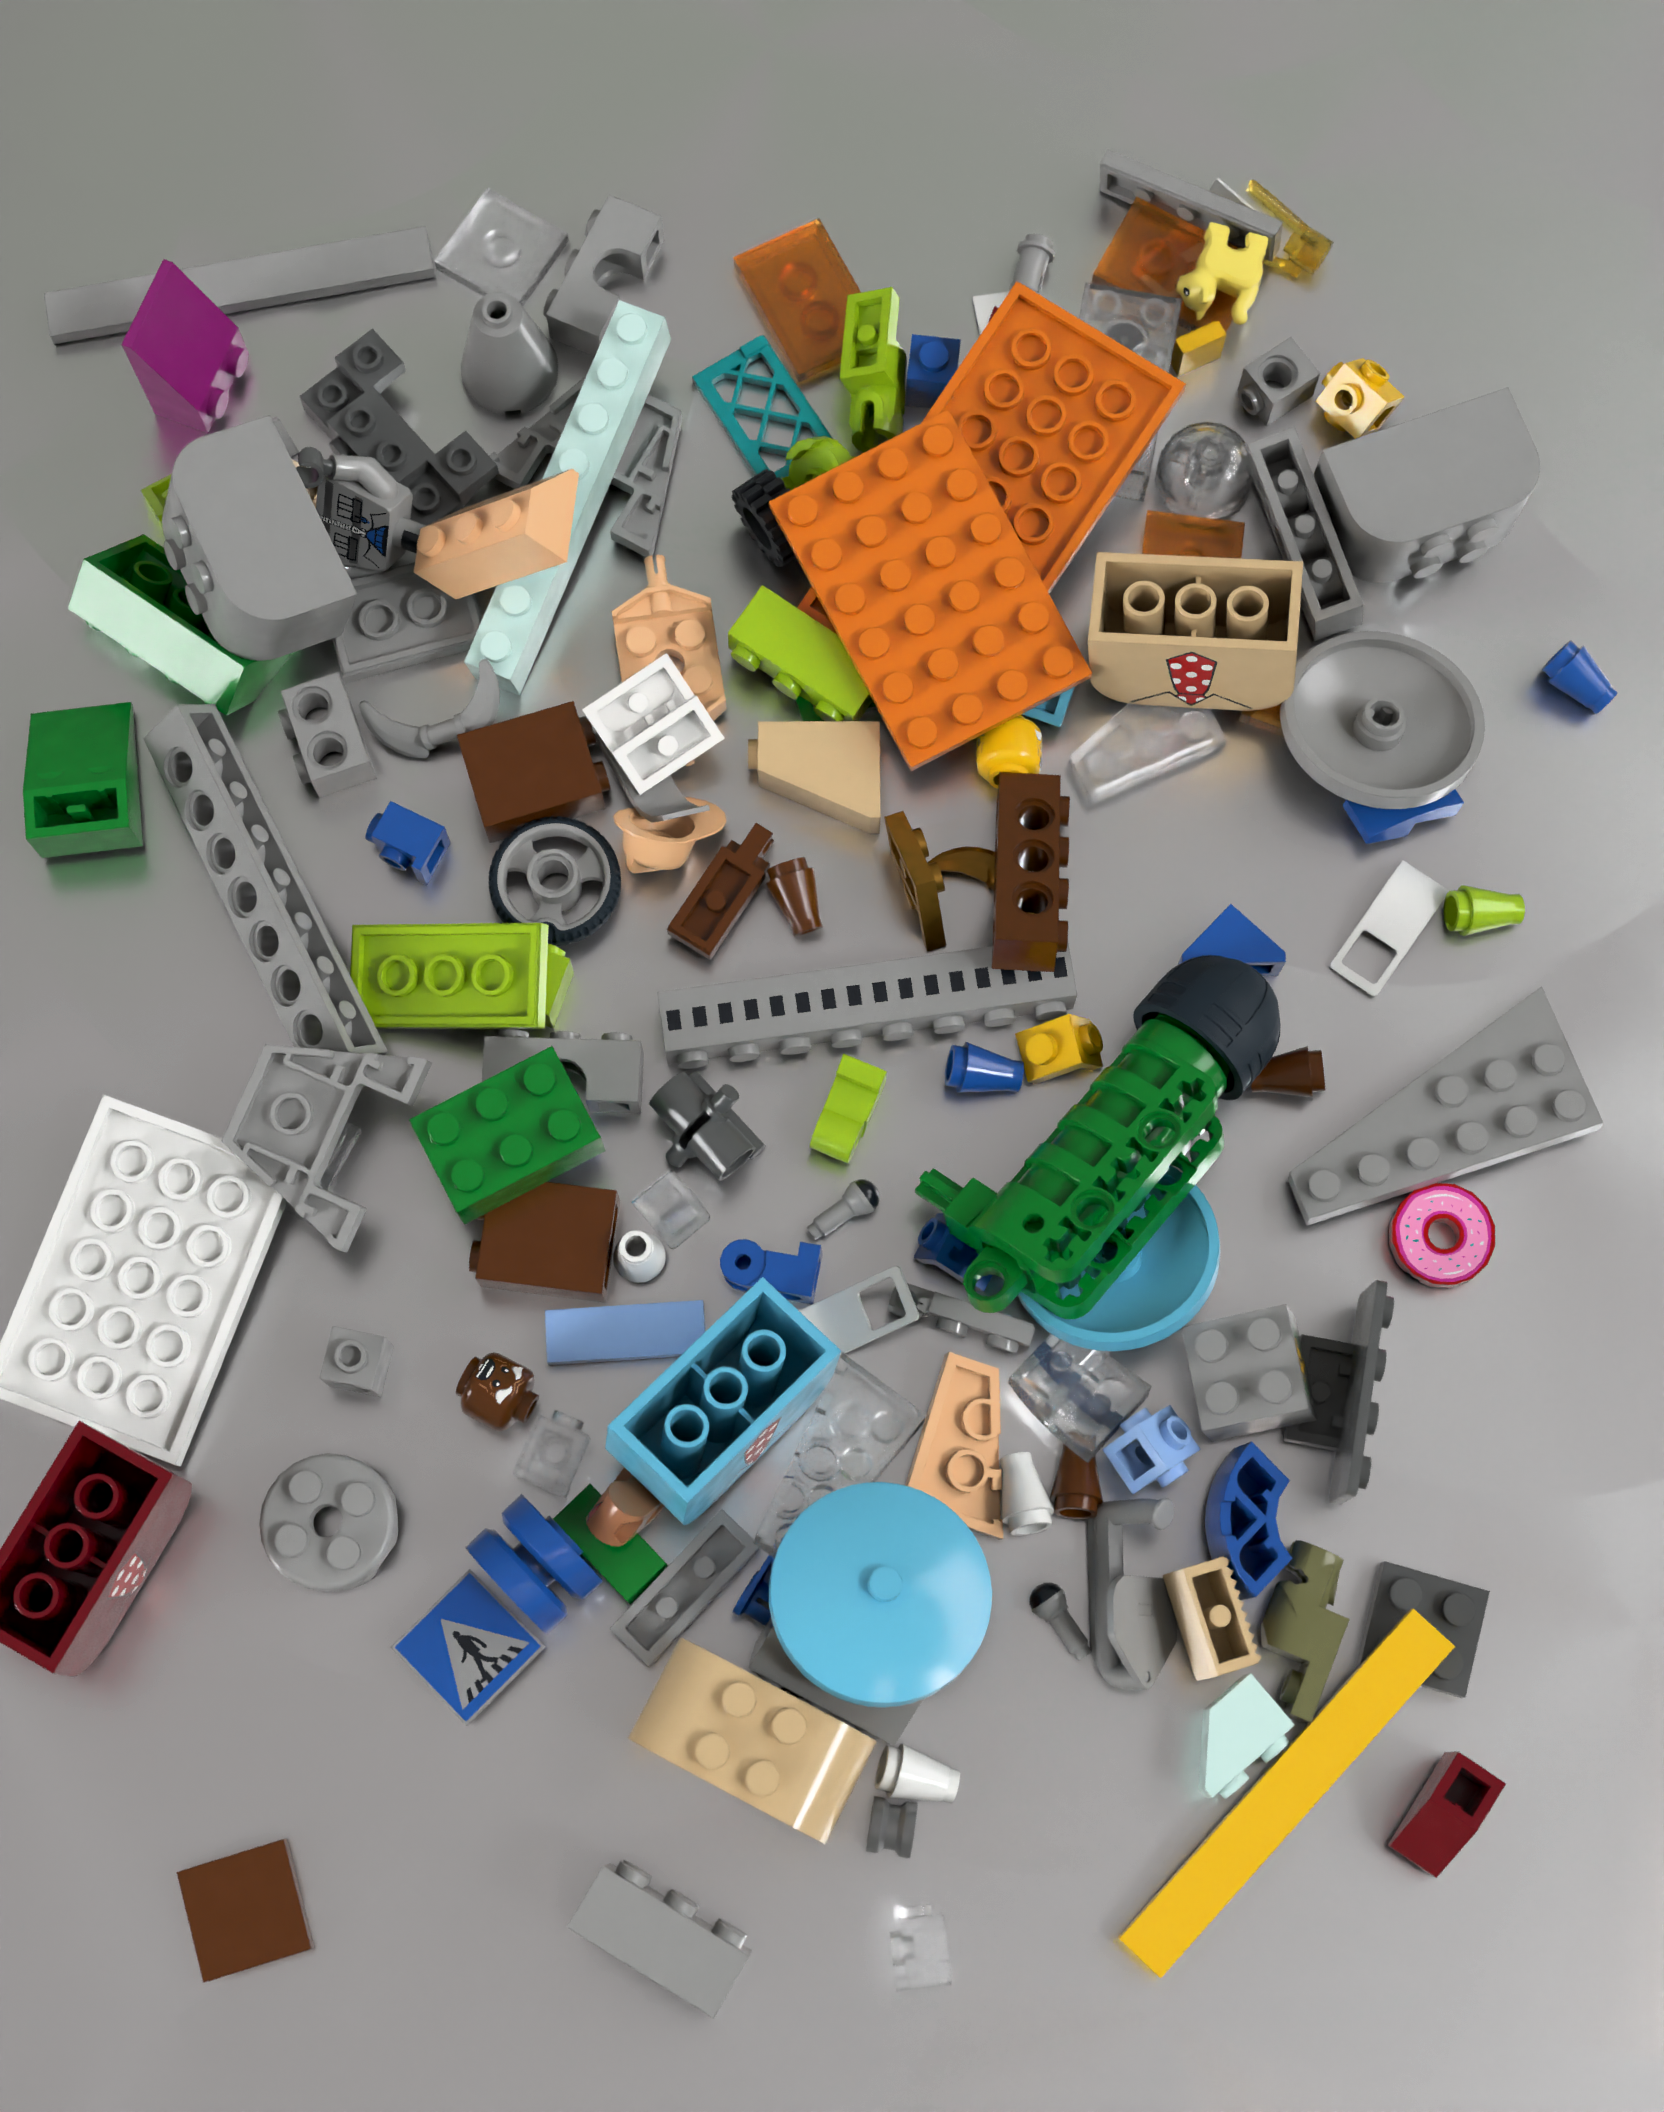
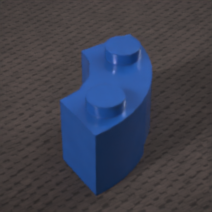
M1252 1441L1233 1448L1222 1462L1212 1481L1205 1513L1206 1539L1211 1558L1213 1560L1224 1556L1230 1560L1227 1567L1233 1570L1230 1578L1237 1581L1234 1589L1240 1591L1237 1598L1240 1601L1257 1597L1293 1559L1280 1540L1276 1522L1279 1498L1290 1480Z

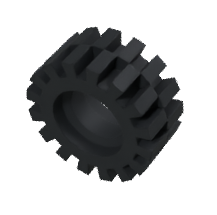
M765 469L734 489L731 496L735 502L734 507L736 511L742 516L740 520L749 529V535L753 541L756 540L758 542L759 549L762 553L766 552L768 559L772 563L775 562L776 566L782 567L796 558L769 507V501L785 494L790 489L785 488L784 481L780 477H776L772 470Z

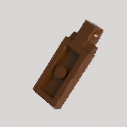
M755 823L741 845L731 840L726 847L722 846L669 924L667 933L711 960L766 878L767 869L771 865L763 858L774 842V839H772L773 833Z

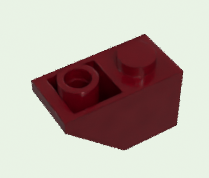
M1459 1751L1444 1752L1388 1846L1437 1878L1478 1831L1506 1783Z

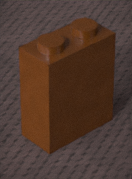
M574 701L457 735L478 809L490 843L509 837L510 833L518 827H522L525 823L535 819L540 820V818L551 816L553 818L561 816L574 819L606 809L602 792L611 790L603 761L595 763L592 761L588 747L597 744L593 728L586 716L578 717Z
M545 1182L478 1217L477 1220L484 1221L481 1241L473 1240L469 1271L476 1272L475 1279L483 1288L606 1303L620 1207V1198L617 1190Z

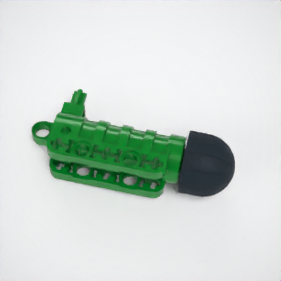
M1206 955L1186 960L1168 971L1135 1008L1133 1019L1137 1031L1123 1046L1121 1054L1109 1067H1106L1090 1085V1090L1076 1105H1073L1058 1122L1057 1128L1044 1143L1036 1147L1025 1160L1022 1169L998 1193L973 1177L963 1188L934 1168L930 1173L927 1171L922 1173L919 1177L921 1183L915 1189L916 1195L941 1210L949 1233L971 1248H974L978 1254L966 1270L963 1280L970 1304L976 1310L984 1313L1001 1311L1020 1292H1023L1059 1317L1064 1319L1083 1317L1095 1306L1217 1160L1224 1149L1223 1128L1220 1120L1214 1115L1218 1108V1098L1223 1100L1238 1099L1271 1060L1280 1038L1281 1024L1277 997L1270 984L1257 970L1237 959ZM1205 1131H1208L1210 1138L1208 1142L1199 1139L1192 1146L1191 1141L1197 1135L1200 1136ZM1188 1151L1190 1152L1191 1162L1185 1156ZM1169 1166L1178 1167L1183 1172L1180 1180L1175 1184L1161 1185L1158 1183L1169 1170ZM1149 1193L1151 1196L1146 1200V1196ZM1144 1205L1146 1217L1142 1219L1141 1217L1134 1216L1128 1222L1127 1218L1132 1212L1138 1211ZM1124 1227L1128 1240H1126L1120 1233ZM1104 1242L1111 1243L1118 1248L1116 1256L1111 1261L1106 1263L1092 1261L1103 1248ZM1085 1271L1086 1273L1081 1277V1273ZM987 1275H996L1004 1280L1002 1289L992 1296H982L975 1291V1285L978 1280ZM1078 1283L1081 1295L1075 1297L1069 1294L1062 1299L1060 1288L1064 1286L1067 1289H1072Z

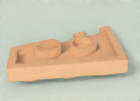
M952 1352L945 1354L905 1486L921 1490L947 1505L965 1522L971 1531L998 1540L1003 1539V1522L1000 1519L1002 1470L999 1469L998 1436L1001 1434L999 1368Z

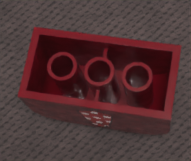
M79 1420L0 1549V1643L53 1674L74 1677L86 1670L114 1634L174 1534L189 1503L192 1484L114 1438Z

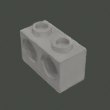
M339 672L281 690L286 708L279 710L278 715L287 739L295 737L297 739L301 753L293 755V760L302 784L311 782L320 798L377 779L351 701ZM324 707L328 709L326 715L320 720H305L307 714L314 708ZM330 752L343 753L342 759L333 766L320 765L322 758Z

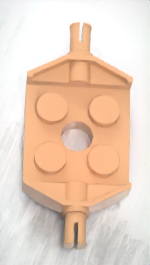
M652 555L647 556L644 559L648 581L647 587L611 611L621 681H625L667 653L669 657H675L682 661L684 668L680 674L693 694L698 697L712 720L715 721L727 707L711 598L671 585L667 580L665 557L663 555H656L658 573H655ZM693 759L687 763L686 767L693 765L695 760Z

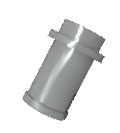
M1028 234L1025 240L1019 243L1017 251L1020 258L1009 290L1018 281L1040 295L1047 265L1053 262L1055 258V251L1052 249L1053 242L1049 238L1040 234Z

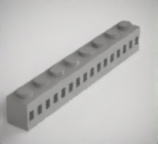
M1067 943L1066 952H1057L1054 972L992 969L991 946L657 992L667 1063H678L679 1068L692 1069L707 1065L710 1058L729 1056L730 1061L743 1062L760 1057V1052L776 1049H780L781 1054L794 1055L811 1050V1045L827 1042H831L832 1047L845 1048L861 1044L864 1037L883 1035V1040L896 1041L912 1037L915 1030L934 1028V1032L937 1034H947L964 1029V1024L980 1021H985V1026L998 1027L1015 1022V1017L1031 1014H1035L1036 1019L1039 1020L1055 1019L1066 1015V1010L1073 1009L1077 998L1069 943Z

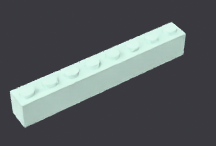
M620 300L618 301L543 476V479L570 469H574L579 473L567 562L496 586L464 661L474 678L479 680V663L482 659H487L497 676L499 688L517 695L521 694L671 342L664 316Z

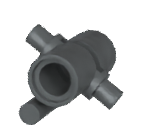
M684 1071L667 1081L654 1094L649 1105L676 1133L672 1138L673 1145L666 1153V1159L671 1165L681 1167L688 1158L698 1157L719 1181H722L741 1167L748 1158L752 1160L764 1150L766 1145L731 1109L739 1099V1093L734 1087L724 1084L716 1093L697 1071L690 1075Z

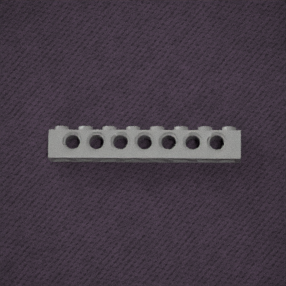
M176 705L143 739L293 1046L385 1055L388 1051L216 705Z

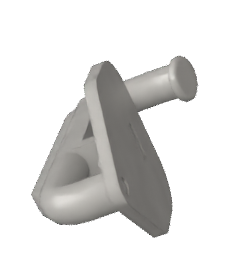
M1161 1498L1160 1500L1131 1499L1105 1501L1102 1504H1098L1097 1516L1088 1519L1090 1648L1104 1680L1115 1688L1124 1690L1150 1689L1177 1641V1619L1164 1579L1124 1575L1122 1525L1149 1523L1153 1524L1154 1528L1158 1530L1167 1528L1174 1516V1505L1168 1498Z

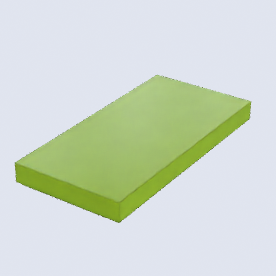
M544 923L352 925L350 976L376 1029H545L549 925Z

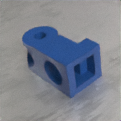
M738 1239L729 1243L724 1248L720 1257V1267L726 1282L733 1289L747 1292L763 1277L787 1300L812 1305L814 1303L823 1253L821 1245L800 1242L798 1256L762 1250L753 1241Z

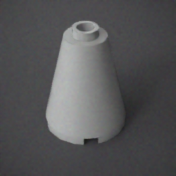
M504 292L489 293L476 303L473 310L461 362L463 382L468 394L479 406L495 414H505V411L521 410V413L532 411L547 400L556 386L558 375L556 352L548 338L515 297Z

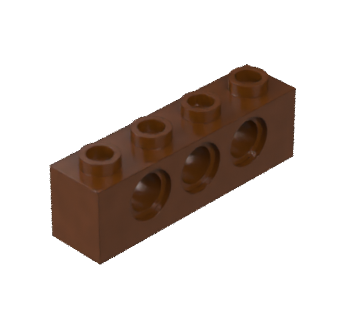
M999 773L996 801L992 969L1054 972L1057 952L1067 951L1068 921L1059 920V909L1067 910L1069 879L1059 878V867L1067 868L1069 837H1060V826L1068 827L1070 797L1060 796L1061 775Z

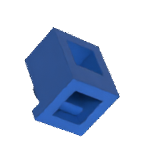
M392 801L389 802L383 814L377 813L373 817L365 836L367 841L376 845L378 852H380L379 858L401 871H406L408 866L412 867L418 882L426 886L451 843L444 826Z

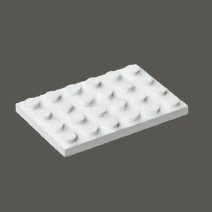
M103 1094L0 1342V1399L73 1427L80 1420L131 1449L173 1465L181 1466L287 1200L273 1187H269L222 1142L223 1138Z

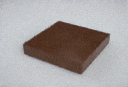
M287 1839L278 1840L177 1872L203 1983L315 1948Z

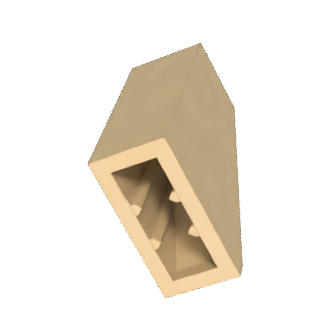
M880 721L758 722V739H748V769H758L759 787L869 834H880Z

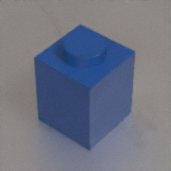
M912 334L905 406L932 408L958 369L961 339Z

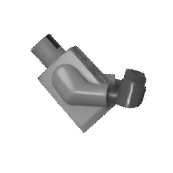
M305 447L298 453V464L300 466L296 467L305 488L318 486L316 510L350 579L384 572L402 557L406 550L417 553L420 528L426 525L410 520L413 494L408 487L396 482L375 458L342 454L330 455L328 459H323L321 452L313 447Z

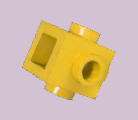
M1361 358L1345 364L1343 362L1336 364L1322 380L1321 384L1325 389L1315 402L1325 410L1324 417L1328 423L1339 431H1347L1356 439L1377 432L1405 396L1388 381L1390 376L1381 365L1373 360Z

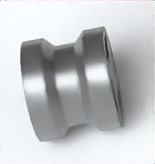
M874 1796L866 1852L878 1853L882 1849L894 1850L899 1857L910 1858L918 1803L906 1801L901 1806L889 1804L886 1798Z

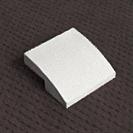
M667 653L581 709L639 795L725 739Z

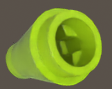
M1461 885L1458 890H1452L1446 894L1443 908L1444 921L1449 931H1458L1461 936H1467L1507 925L1521 924L1525 915V904L1520 894H1506Z

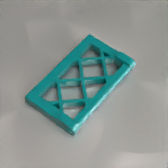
M764 335L756 337L739 347L737 351L692 376L693 383L754 475L765 469L770 471L760 456V452L786 456L793 445L799 441L802 427L809 428L815 437L826 436L832 438ZM762 357L772 372L773 378L746 373L748 364ZM724 378L736 380L732 402L724 401L714 387V384ZM743 382L770 387L765 409L738 404ZM776 389L785 391L799 412L798 416L771 411ZM735 413L762 418L757 441L748 438L734 417ZM769 420L796 425L790 447L763 442ZM787 460L785 466L774 472L776 477L789 476L791 460Z

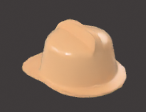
M691 797L685 798L696 806L709 805L710 810L653 823L642 817L635 808L618 810L614 814L613 819L614 823L623 830L622 845L626 855L627 869L633 873H644L680 868L688 859L696 840L711 836L723 829L726 824L725 812L717 805L706 800Z

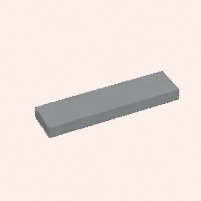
M1111 150L1106 151L1100 162V190L1103 193L1204 235L1210 222L1228 226L1230 229L1228 245L1235 248L1245 247V238L1249 232L1266 236L1269 239L1264 260L1272 262L1280 249L1283 222Z

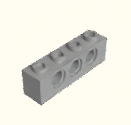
M1295 427L1248 443V468L1283 560L1303 561L1300 604L1314 641L1361 625L1364 604Z

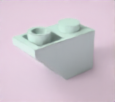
M1251 1673L1239 1678L1203 1710L1198 1789L1205 1798H1213L1217 1793H1220L1224 1799L1228 1798L1249 1779L1243 1770L1259 1756L1267 1763L1290 1743L1284 1734L1295 1724Z

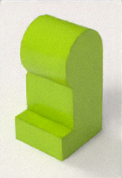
M843 1054L830 1093L814 1129L809 1148L849 1163L860 1138L864 1136L885 1087L887 1071Z

